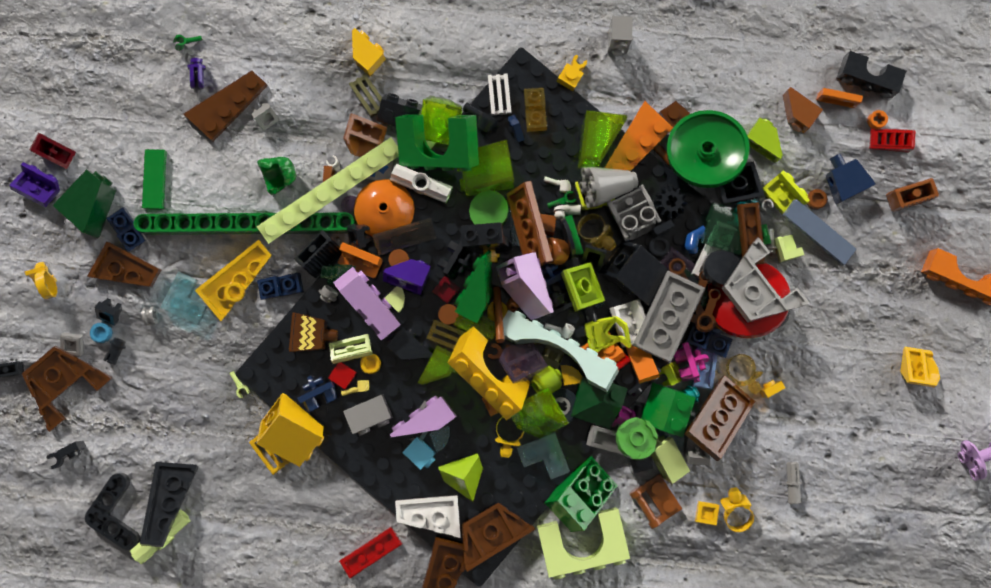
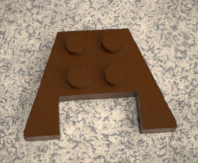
M57 346L52 347L22 373L49 432L66 419L52 402L83 376L96 391L113 379L105 372Z

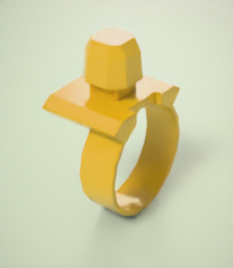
M44 262L37 263L34 269L24 271L25 275L33 280L43 299L57 296V280L54 275H50L48 267Z
M522 420L523 433L517 440L505 441L499 434L495 438L496 442L503 443V446L500 447L501 457L509 458L513 450L511 445H521L518 440L524 434V423Z
M737 487L730 488L728 497L720 500L725 509L723 518L731 531L743 532L748 530L754 522V515L750 509L752 505L746 495L741 494ZM744 507L750 511V518L745 524L731 526L727 523L728 516L735 508Z

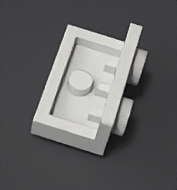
M639 299L610 308L612 317L617 316L627 323L631 345L634 343L646 317L644 307ZM615 323L617 334L625 337L623 329Z

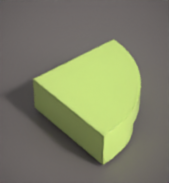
M396 286L385 299L400 313L404 307L405 295L403 289Z

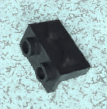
M393 93L384 94L376 121L396 127L395 117L419 115L423 105L418 104L419 102L414 99H401Z

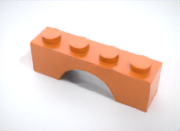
M939 248L929 251L921 273L926 274L930 280L946 283L945 286L948 288L964 291L966 296L983 299V303L991 306V274L984 275L978 281L971 280L965 277L959 270L957 256Z

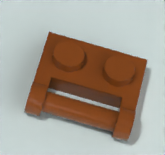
M660 474L655 475L629 493L649 520L648 524L651 529L656 528L662 522L682 510V507ZM646 491L661 513L659 516L656 517L642 496L643 492Z

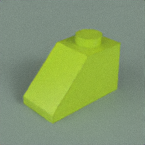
M759 118L747 134L750 147L776 163L783 156L777 128L769 120Z

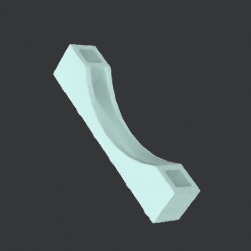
M508 310L503 319L504 339L515 345L539 343L560 349L580 366L589 384L606 393L608 392L619 372L615 361L607 357L605 359L598 357L596 351L590 348L585 350L579 347L580 344L569 338L567 341L561 338L562 335L553 329L550 331L544 329L543 324L536 320L531 322L525 319L526 316L519 311L513 313Z

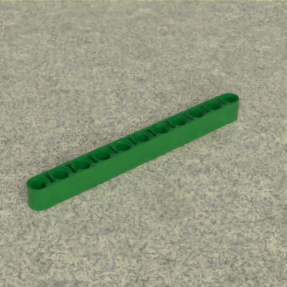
M346 212L314 213L306 218L311 220L309 227L303 228L302 222H300L284 234H319L322 230L327 234H348L347 227H342V221L347 218L351 219V224H356V221L351 214ZM276 213L140 214L134 219V227L146 235L261 234L257 226ZM229 219L230 225L223 229V222ZM249 219V227L243 228L242 223ZM331 219L330 226L323 228V220ZM149 220V226L143 229V223ZM169 220V226L163 229V223ZM189 220V226L183 229L184 221ZM210 220V225L203 229V222Z

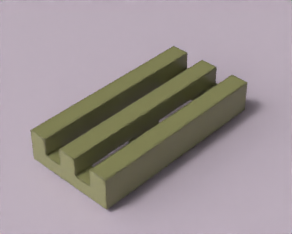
M364 73L362 77H358L355 79L356 81L350 82L349 85L370 117H373L378 113L379 107L362 82L366 81L380 103L382 97L366 73ZM359 85L375 110L372 111L356 86Z

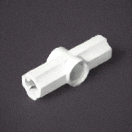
M396 164L391 173L390 181L444 203H447L453 188L450 185L428 177L425 173H418L399 164ZM421 179L427 182L423 188L416 186L417 181Z

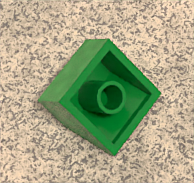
M652 383L641 419L649 421L659 430L683 437L696 397Z

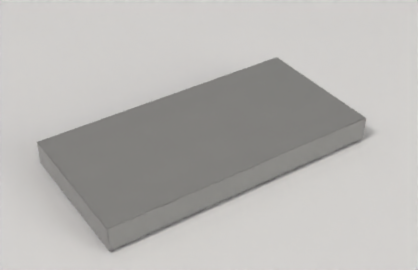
M667 271L632 346L671 363L705 288Z

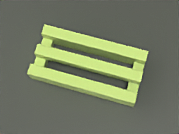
M369 334L329 343L333 364L373 355ZM366 342L365 344L353 346L354 344ZM341 347H346V348H344V349H339V350H335V351H334V349L341 348Z

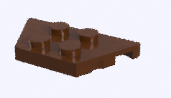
M496 503L462 524L465 571L468 572L535 530L534 526L529 525L500 503Z

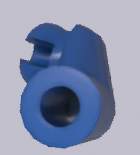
M704 226L690 232L686 236L685 248L689 254L697 253L699 239L708 235Z

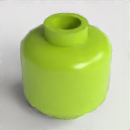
M545 366L533 374L531 384L538 395L549 396L561 388L563 376L557 368Z

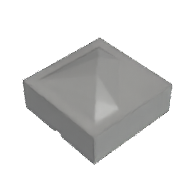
M63 332L60 335V348L74 356H82L84 354L83 335Z

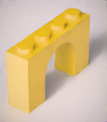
M473 326L459 337L447 363L495 410L508 420L522 410L530 381L517 368L505 376L502 381L496 379L486 367L483 359V351L488 340Z

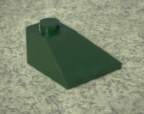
M581 377L571 417L609 429L622 409L627 388L612 383L606 393L589 384L586 377Z

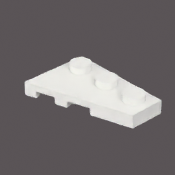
M458 495L395 501L398 523L461 538Z

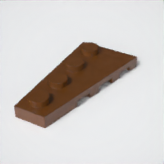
M251 70L183 115L214 142L268 85Z

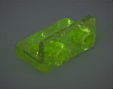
M461 315L456 318L454 327L468 331L474 326L486 339L493 341L496 333L495 322L488 317L482 316L478 323Z

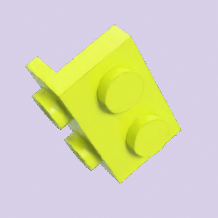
M785 171L779 173L762 188L765 196L772 200L774 206L782 215L793 200L797 199L803 205L810 201L807 192L799 188L794 183L793 176Z

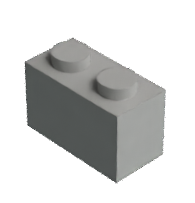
M612 16L608 29L607 53H612L615 56L627 54L632 42L633 17Z
M384 395L377 396L343 411L352 434L358 433L359 436L370 432L369 427L376 424L378 428L389 424L388 419L393 418Z

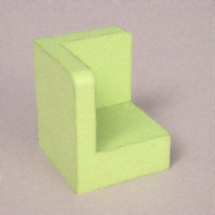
M793 235L774 239L779 263L804 255L802 247H796Z

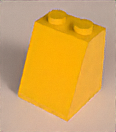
M282 393L260 423L257 445L300 467L304 461L310 459L313 449L316 446L319 447L323 442V426L290 397Z

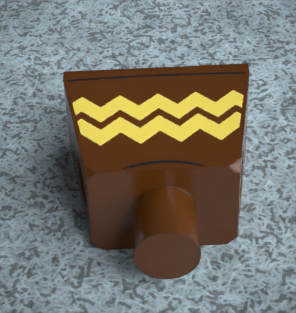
M292 312L289 352L325 350L326 341L337 342L338 330L327 329L328 321Z

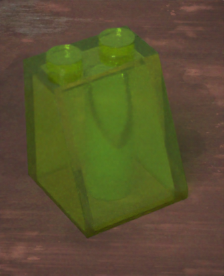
M586 110L582 124L577 168L600 166L627 120V115Z
M507 140L479 147V165L471 167V171H462L463 179H459L461 191H465L466 196L477 195L488 190L500 191L513 188L514 177Z

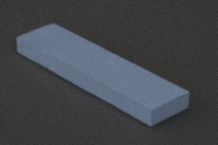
M797 199L793 200L783 213V217L841 265H845L856 251L853 245Z

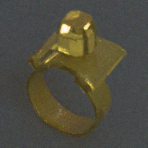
M589 214L581 218L577 228L580 237L584 241L591 243L593 247L600 249L603 247L609 251L616 247V243L612 238L614 233L610 225H606L601 216ZM590 219H599L604 223V231L598 237L586 238L580 232L582 225Z
M745 354L732 356L726 364L728 376L737 382V386L748 385L747 388L752 394L759 393L762 387L759 381L755 379L762 376L763 372L756 371L755 362L750 356ZM738 355L747 357L753 366L751 377L745 381L734 379L729 371L731 360Z

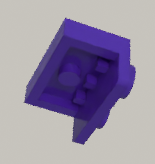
M23 162L20 165L22 172L9 185L10 189L46 208L60 192L58 180L51 174L43 173L36 166Z

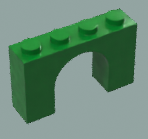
M423 115L395 117L399 165L407 166L408 169H418L419 166H422L425 170H434L436 167H442L443 171L454 170V168H459V171H471V167L479 165L476 115H457L448 118L449 146L444 155L436 154L428 146L425 139Z

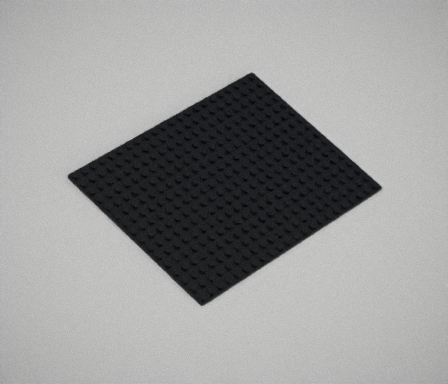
M522 47L497 72L500 75L508 74L511 114L491 115L488 84L470 103L471 106L498 120L497 125L488 133L477 128L479 165L471 167V171H459V168L443 171L442 167H436L434 170H425L422 166H419L418 169H413V171L425 173L430 178L452 186L453 188L447 203L424 194H418L414 190L405 187L414 203V217L409 228L401 235L392 239L384 240L372 237V240L366 244V247L361 249L383 260L376 278L366 276L369 279L366 283L369 286L373 284L381 293L378 295L381 300L396 287L383 281L384 270L391 267L389 255L392 251L401 249L408 254L409 260H421L431 266L429 277L421 295L403 289L405 302L402 311L398 313L393 307L389 309L401 325L381 341L371 326H368L363 317L345 299L333 283L349 270V268L338 264L342 254L340 253L236 371L237 378L269 406L272 407L280 395L284 393L323 426L324 440L318 448L393 514L396 515V500L458 495L461 538L407 525L431 547L434 545L435 537L463 544L462 524L496 503H500L529 525H533L548 507L545 501L553 491L581 466L596 449V447L586 445L591 425H598L577 418L568 424H554L544 414L542 406L546 396L538 395L533 389L531 381L535 372L545 366H549L539 361L546 345L539 343L515 345L504 339L503 343H497L495 322L487 316V309L478 323L459 315L458 320L454 324L446 325L440 321L438 312L447 303L432 292L442 278L446 276L461 288L449 303L457 308L455 302L459 294L466 289L463 285L472 271H475L473 268L472 270L466 268L463 274L458 272L456 278L452 279L437 264L442 257L450 260L453 253L449 252L447 248L451 240L461 241V226L475 225L470 218L469 208L476 195L483 191H496L503 195L508 202L507 193L522 183L531 181L540 214L554 216L555 213L553 211L556 206L548 208L547 203L563 198L566 193L559 192L560 186L544 182V178L548 177L555 180H568L571 184V191L574 193L568 195L567 199L570 201L576 199L573 205H581L575 188V182L578 181V184L582 182L581 169L589 166L605 168L626 133L575 90L571 91L556 82L558 76ZM500 80L503 110H507L504 80ZM492 81L495 111H498L499 105L496 81ZM463 112L461 115H471V114H469V113H467V112H466V113ZM515 115L520 123L525 140L516 141L513 129L509 125L508 117ZM449 129L431 148L436 154L444 155L449 146ZM649 152L631 170V172L636 173L638 178V186L633 188L632 191L643 185L652 201L657 199L655 194L656 192L661 193L662 187L668 190L670 186H673L674 192L680 188L679 195H686L682 200L688 203L686 207H683L685 213H679L678 219L672 216L671 220L674 228L660 235L668 240L669 251L664 256L655 258L668 270L669 263L673 259L679 258L683 260L686 266L684 272L686 276L690 277L715 222L721 221L725 224L728 216ZM421 179L417 181L416 186L423 188L427 182ZM625 193V194H623V195H621V196L615 198V200L618 199V198H620V197H622V196H624V195H626V194H628V193ZM582 194L584 203H586L584 194ZM668 199V201L666 202V204H667L668 206L671 205V207H672V205L674 204V202H673L672 200L669 202V199ZM382 204L380 206V210L382 211L387 209L386 204ZM605 205L602 208L585 211L581 208L580 215H572L582 250L584 251L586 245L606 250L602 268L622 240L625 241L608 206ZM509 206V217L502 227L503 229H511L512 249L496 251L500 256L502 251L509 253L508 260L512 259V251L522 252ZM666 214L660 218L661 224L669 221L666 219ZM556 219L553 236L564 240L560 220ZM704 226L708 235L699 239L697 253L689 254L685 248L686 236L690 232ZM648 232L627 242L642 245L649 252L648 245L653 236ZM734 233L727 251L742 260L740 236ZM470 252L469 255L472 256V259L469 263L474 265L477 257L481 253L483 254V252ZM570 255L565 263L557 265L558 268L564 265L566 268H572ZM582 256L577 257L579 263L581 261ZM675 264L673 269L679 271L681 270V265ZM598 274L597 280L605 301L592 306L598 319L612 317L610 312L612 307L635 301L634 298L603 275ZM558 282L551 285L554 292L559 291V293L566 291L567 294L564 295L565 300L570 299L567 289H562ZM709 284L706 285V293L703 294L700 303L704 311L707 306L706 294ZM324 285L332 287L338 292L337 300L335 302L331 301V303L323 301L320 298L319 289H322ZM501 288V301L506 305L511 296L505 289ZM642 304L646 316L650 307ZM560 306L554 307L553 311L559 309ZM520 307L518 308L517 311L524 314L526 316L525 319L531 322L533 321L529 319V317L523 312V310ZM582 309V310H580V311L582 312V314H583V316H584V318H585L586 313H585V310ZM292 312L328 321L327 329L338 330L337 341L369 334L372 353L381 360L380 370L374 374L365 373L360 366L362 357L344 361L345 365L357 372L346 389L335 383L336 388L334 389L337 399L326 404L323 395L316 397L320 408L309 412L304 404L299 403L297 399L312 391V388L307 391L303 389V385L309 383L307 377L312 375L315 380L322 377L324 382L319 384L318 387L329 383L332 380L328 377L338 363L333 364L331 361L329 343L332 342L326 341L325 350L289 352ZM689 323L677 350L688 339L691 328L695 323ZM473 326L488 340L483 351V359L490 373L499 381H502L515 368L501 365L502 358L490 359L488 357L489 354L496 355L498 353V350L491 347V344H498L504 350L506 344L526 350L523 364L519 371L530 381V386L522 410L508 420L503 417L498 425L497 422L502 415L497 413L490 416L482 400L483 397L447 363L459 337ZM402 328L406 331L410 328L418 335L416 339L421 344L425 341L433 348L432 353L434 357L429 359L402 360L387 345ZM610 328V334L617 336L616 328ZM574 333L570 337V339L580 344L579 347L587 344L589 339L587 336L576 338ZM366 342L354 344L353 346L365 344ZM618 342V343H617L618 346H619V347L623 350V352L628 356V354H627V352H626V346H625V347H622V346H621V343ZM346 347L337 348V349H334V351H335V350H339V349H344V348H346ZM565 353L560 365L574 367L580 372L582 377H586L580 366ZM651 355L657 368L662 369L668 363ZM561 379V388L568 389L577 395L580 383L563 385V379ZM369 380L368 391L354 392L342 396L341 391L357 387V381ZM647 382L641 386L643 390L633 397L632 394L630 396L625 395L623 406L630 408L649 386V383ZM384 395L393 418L388 419L390 423L379 428L377 424L369 427L371 431L361 436L358 433L352 434L343 411L377 396ZM434 396L438 398L443 396L457 417L441 429L427 433L423 441L436 453L433 456L436 460L428 468L424 466L420 470L402 452L412 443L409 439L413 437L420 438L423 432L391 437L390 434L394 432L392 427L403 420L405 423L409 421V415L420 408L424 401L427 402ZM558 401L555 405L558 406L555 407L557 411H565L567 408L564 407L566 406L564 401L562 403ZM522 420L524 423V434L518 440L521 445H511V448H513L511 456L509 458L501 457L500 447L503 446V443L496 442L495 438L499 434L505 441L517 440L523 433ZM478 453L483 470L472 502L444 482L439 466ZM520 539L468 572L464 570L462 574L476 586L481 587Z

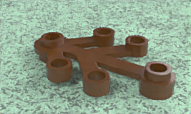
M679 258L673 259L669 263L670 272L688 280L684 272L686 268L684 261ZM680 264L681 270L675 271L673 266ZM701 271L699 274L698 285L706 288L707 282H709L710 279L703 280L701 278V275L704 273V271ZM716 288L711 289L708 293L709 301L705 311L700 304L701 297L695 310L697 315L693 314L690 322L695 323L696 328L701 332H710L716 325L715 317L712 314L717 300L721 297V292ZM712 291L718 292L719 296L716 299L711 297ZM704 318L708 319L709 325L703 326L701 320Z

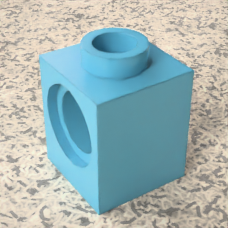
M416 437L402 452L420 470L424 466L428 468L436 460L433 458L436 453L419 437Z

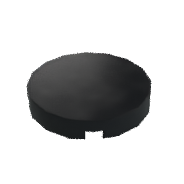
M716 250L710 253L704 261V275L707 280L710 279L713 282L712 284L715 287L722 289L740 263V259L731 252Z

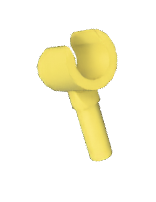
M369 380L357 381V387L341 391L342 396L354 392L368 391Z

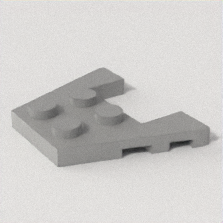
M760 238L752 243L722 288L747 322L803 307L809 303L798 287L781 299L759 271L755 263L770 253Z

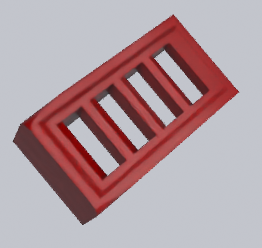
M871 129L869 149L909 153L915 148L916 131ZM878 135H881V144H878ZM887 136H889V144H886ZM896 136L898 137V145H895Z

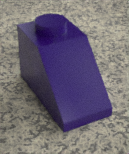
M410 259L386 268L383 272V281L421 295L429 277L431 266L427 265L424 261Z

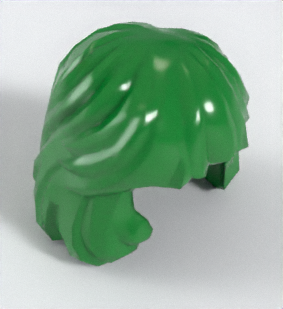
M287 157L264 158L257 161L270 195L277 194L296 180L295 166Z

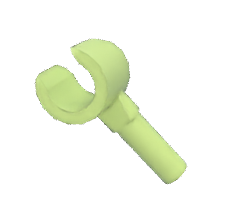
M232 371L230 376L238 388L236 394L239 398H243L240 389H245L247 394L250 393V389L248 386L243 385L235 372Z

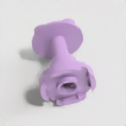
M969 440L962 441L960 445L961 451L958 452L960 462L966 464L974 481L985 479L987 476L985 462L991 460V442L988 448L979 451Z

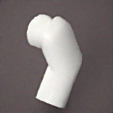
M566 204L556 206L553 211L555 213L554 217L560 220L565 218V214L580 215L581 205Z

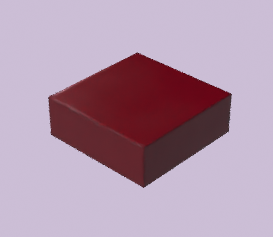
M444 276L432 292L449 304L461 288Z

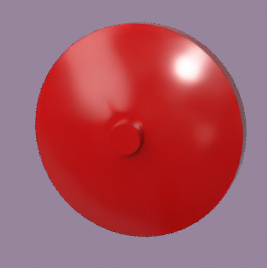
M767 263L756 265L781 299L790 293L786 279L776 268ZM712 283L708 285L706 294L707 304L709 301L708 293L711 289L716 288L721 292V297L717 300L712 314L715 317L716 325L732 336L739 338L765 336L776 330L788 315L789 311L747 322L721 288L715 287ZM712 291L710 294L714 299L719 296L716 291Z

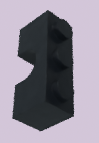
M849 51L843 57L836 78L842 80V83L859 86L863 91L879 93L883 98H893L900 93L907 70L887 64L880 70L879 76H875L869 73L867 69L869 57L853 51Z

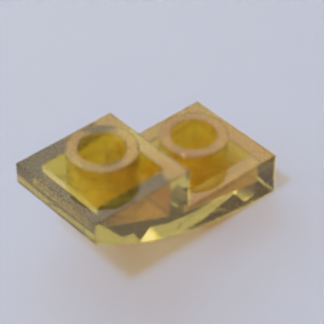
M544 88L524 89L527 132L547 131Z

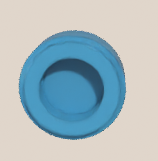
M96 323L90 329V337L97 343L108 342L113 334L112 328L105 323Z

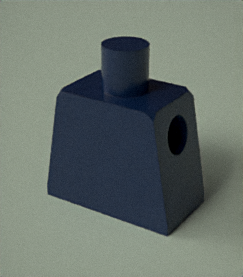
M841 153L830 158L834 170L826 174V179L835 204L841 203L876 185L857 159L846 163Z

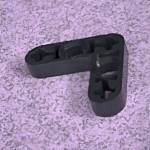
M117 473L109 478L86 512L85 522L92 529L122 549L130 550L140 542L139 533L111 515V512L130 485V478L127 474ZM122 478L121 483L123 486H118L115 491L109 490V488L113 489L116 487V479ZM105 494L112 496V503L109 506L103 503V496ZM98 513V518L100 520H108L104 524L99 520L93 521L94 517L92 516V514ZM110 523L117 525L118 530L115 534L108 532V525ZM132 536L131 540L133 543L127 544L128 540L125 537Z

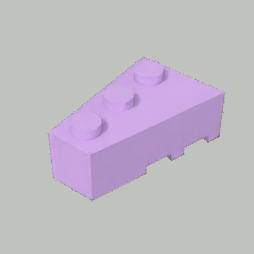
M352 267L333 283L382 341L401 324L389 310L392 307L385 298L381 300L378 297L381 293L373 284L369 286L366 283L369 280L362 271L357 272Z

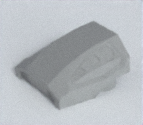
M643 185L616 200L607 202V206L619 226L625 241L634 240L661 224V219Z

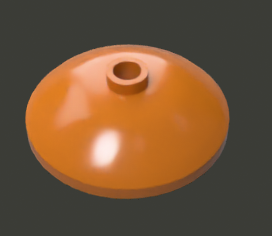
M386 179L376 180L367 184L357 195L354 204V215L358 225L364 224L370 227V230L365 231L369 236L384 240L392 239L404 233L411 225L414 217V203L410 193L404 186ZM386 204L387 209L384 211L380 210V205Z

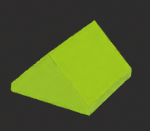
M591 262L562 271L561 276L575 312L605 301Z

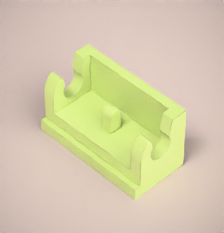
M664 435L658 437L656 449L651 454V457L663 479L673 484L689 473L690 470L673 438L668 437L665 439Z

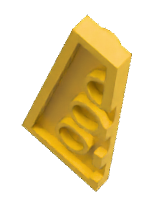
M257 240L195 291L217 318L223 321L236 304V302H230L225 298L224 288L231 282H238L244 286L246 291L272 257V254L260 240Z

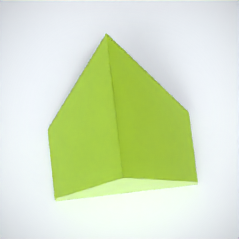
M478 453L439 466L444 482L473 502L483 470Z

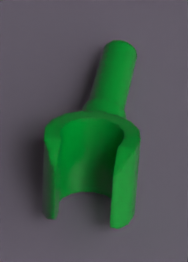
M176 35L173 43L179 42L176 44L175 49L180 51L184 48L185 44L202 41V37L185 38L182 35Z
M568 191L563 198L547 203L548 208L563 203L573 204L576 199L570 201L567 199V196L574 192Z

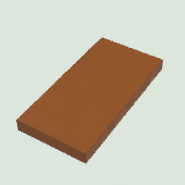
M531 181L524 182L507 193V199L522 255L536 252L537 258L540 260L541 266L553 260Z

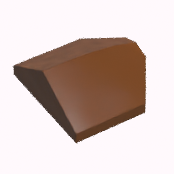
M351 113L343 140L352 155L362 157L383 143L387 127Z

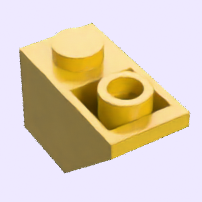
M354 28L352 30L354 62L368 76H371L386 60L384 50L377 43L372 44L369 41V36L361 30L359 32Z

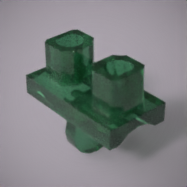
M330 264V267L323 266L320 277L327 279V284L335 285L333 282L352 267L355 269L356 266Z

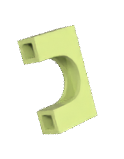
M617 507L601 510L597 513L602 536L599 548L587 557H576L565 550L557 521L537 525L549 578L553 577L554 580L566 577L565 574L572 572L574 575L585 573V569L589 568L600 570L605 568L606 564L621 565L626 563L625 560L630 559Z

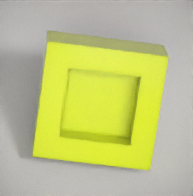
M676 361L660 369L659 375L666 374L667 380L662 383L664 386H672L682 381L679 373L680 368Z

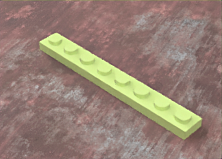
M392 137L258 225L257 229L267 243H271L399 157L398 146Z

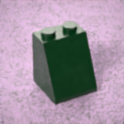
M86 169L52 206L82 233L98 239L101 236L116 190L111 186L113 182L106 176H102L97 171L93 173Z

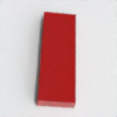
M391 526L342 558L339 562L348 577L352 578L403 543Z

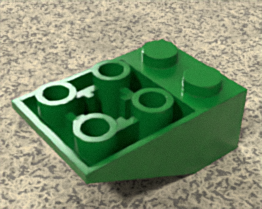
M490 250L485 254L481 253L477 257L472 267L475 271H472L471 275L467 277L463 285L466 289L459 294L455 305H457L455 313L475 323H478L493 297Z
M591 456L553 491L545 501V504L570 532L585 531L618 485Z

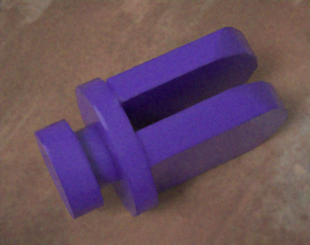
M191 58V64L187 66L188 70H190L191 89H196V71H198L199 89H204V70H206V66L201 65L203 64V59Z

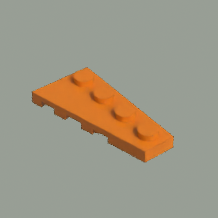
M644 101L605 168L631 171L673 127Z

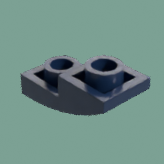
M125 207L106 218L128 252L146 241L143 234L135 229L134 220Z
M298 272L257 280L260 300L304 292L301 273Z
M693 324L687 339L690 345L725 359L733 341L732 338L713 332V330L706 333L701 332L696 328L695 324Z

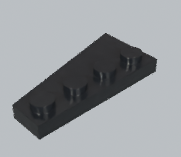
M166 462L155 463L141 534V546H164L198 470V465Z

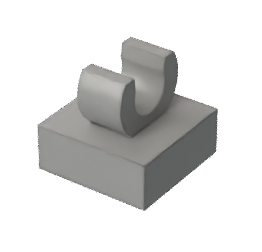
M263 103L261 108L253 110L251 114L263 131L280 120L268 103Z

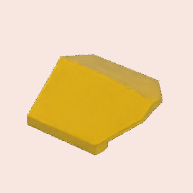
M911 347L903 348L900 372L907 383L935 388L940 380L939 368L933 359V352Z

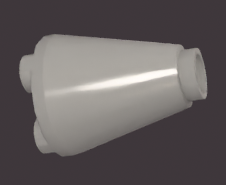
M592 166L581 169L582 182L579 183L581 194L585 196L587 208L597 207L632 191L633 188L638 186V178L635 172Z

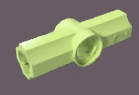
M180 509L163 547L141 546L139 542L130 550L131 556L140 564L146 562L155 552L168 545L175 538L174 536L191 522L189 516Z

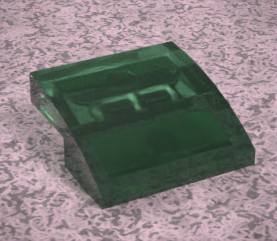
M713 202L706 219L708 223L701 242L740 255L742 250L737 209Z

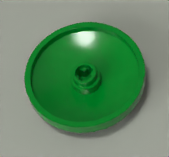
M713 110L694 112L682 118L671 130L667 142V158L675 174L688 184L702 188L719 187L734 180L743 171L750 150L749 139L742 125L733 117Z

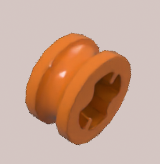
M882 110L874 111L867 118V124L871 129H881L888 122V116ZM876 116L878 119H881L880 123L874 121V118Z

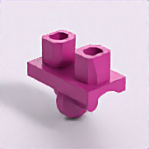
M683 343V348L678 349L674 355L676 364L685 361L688 363V367L679 369L682 382L693 380L694 383L700 382V375L696 365H699L701 371L705 370V363L709 361V356L706 354L702 355L700 350L694 351L696 357L693 358L689 343Z

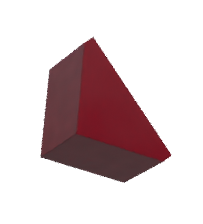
M39 132L29 151L65 169L69 167L76 154V151Z

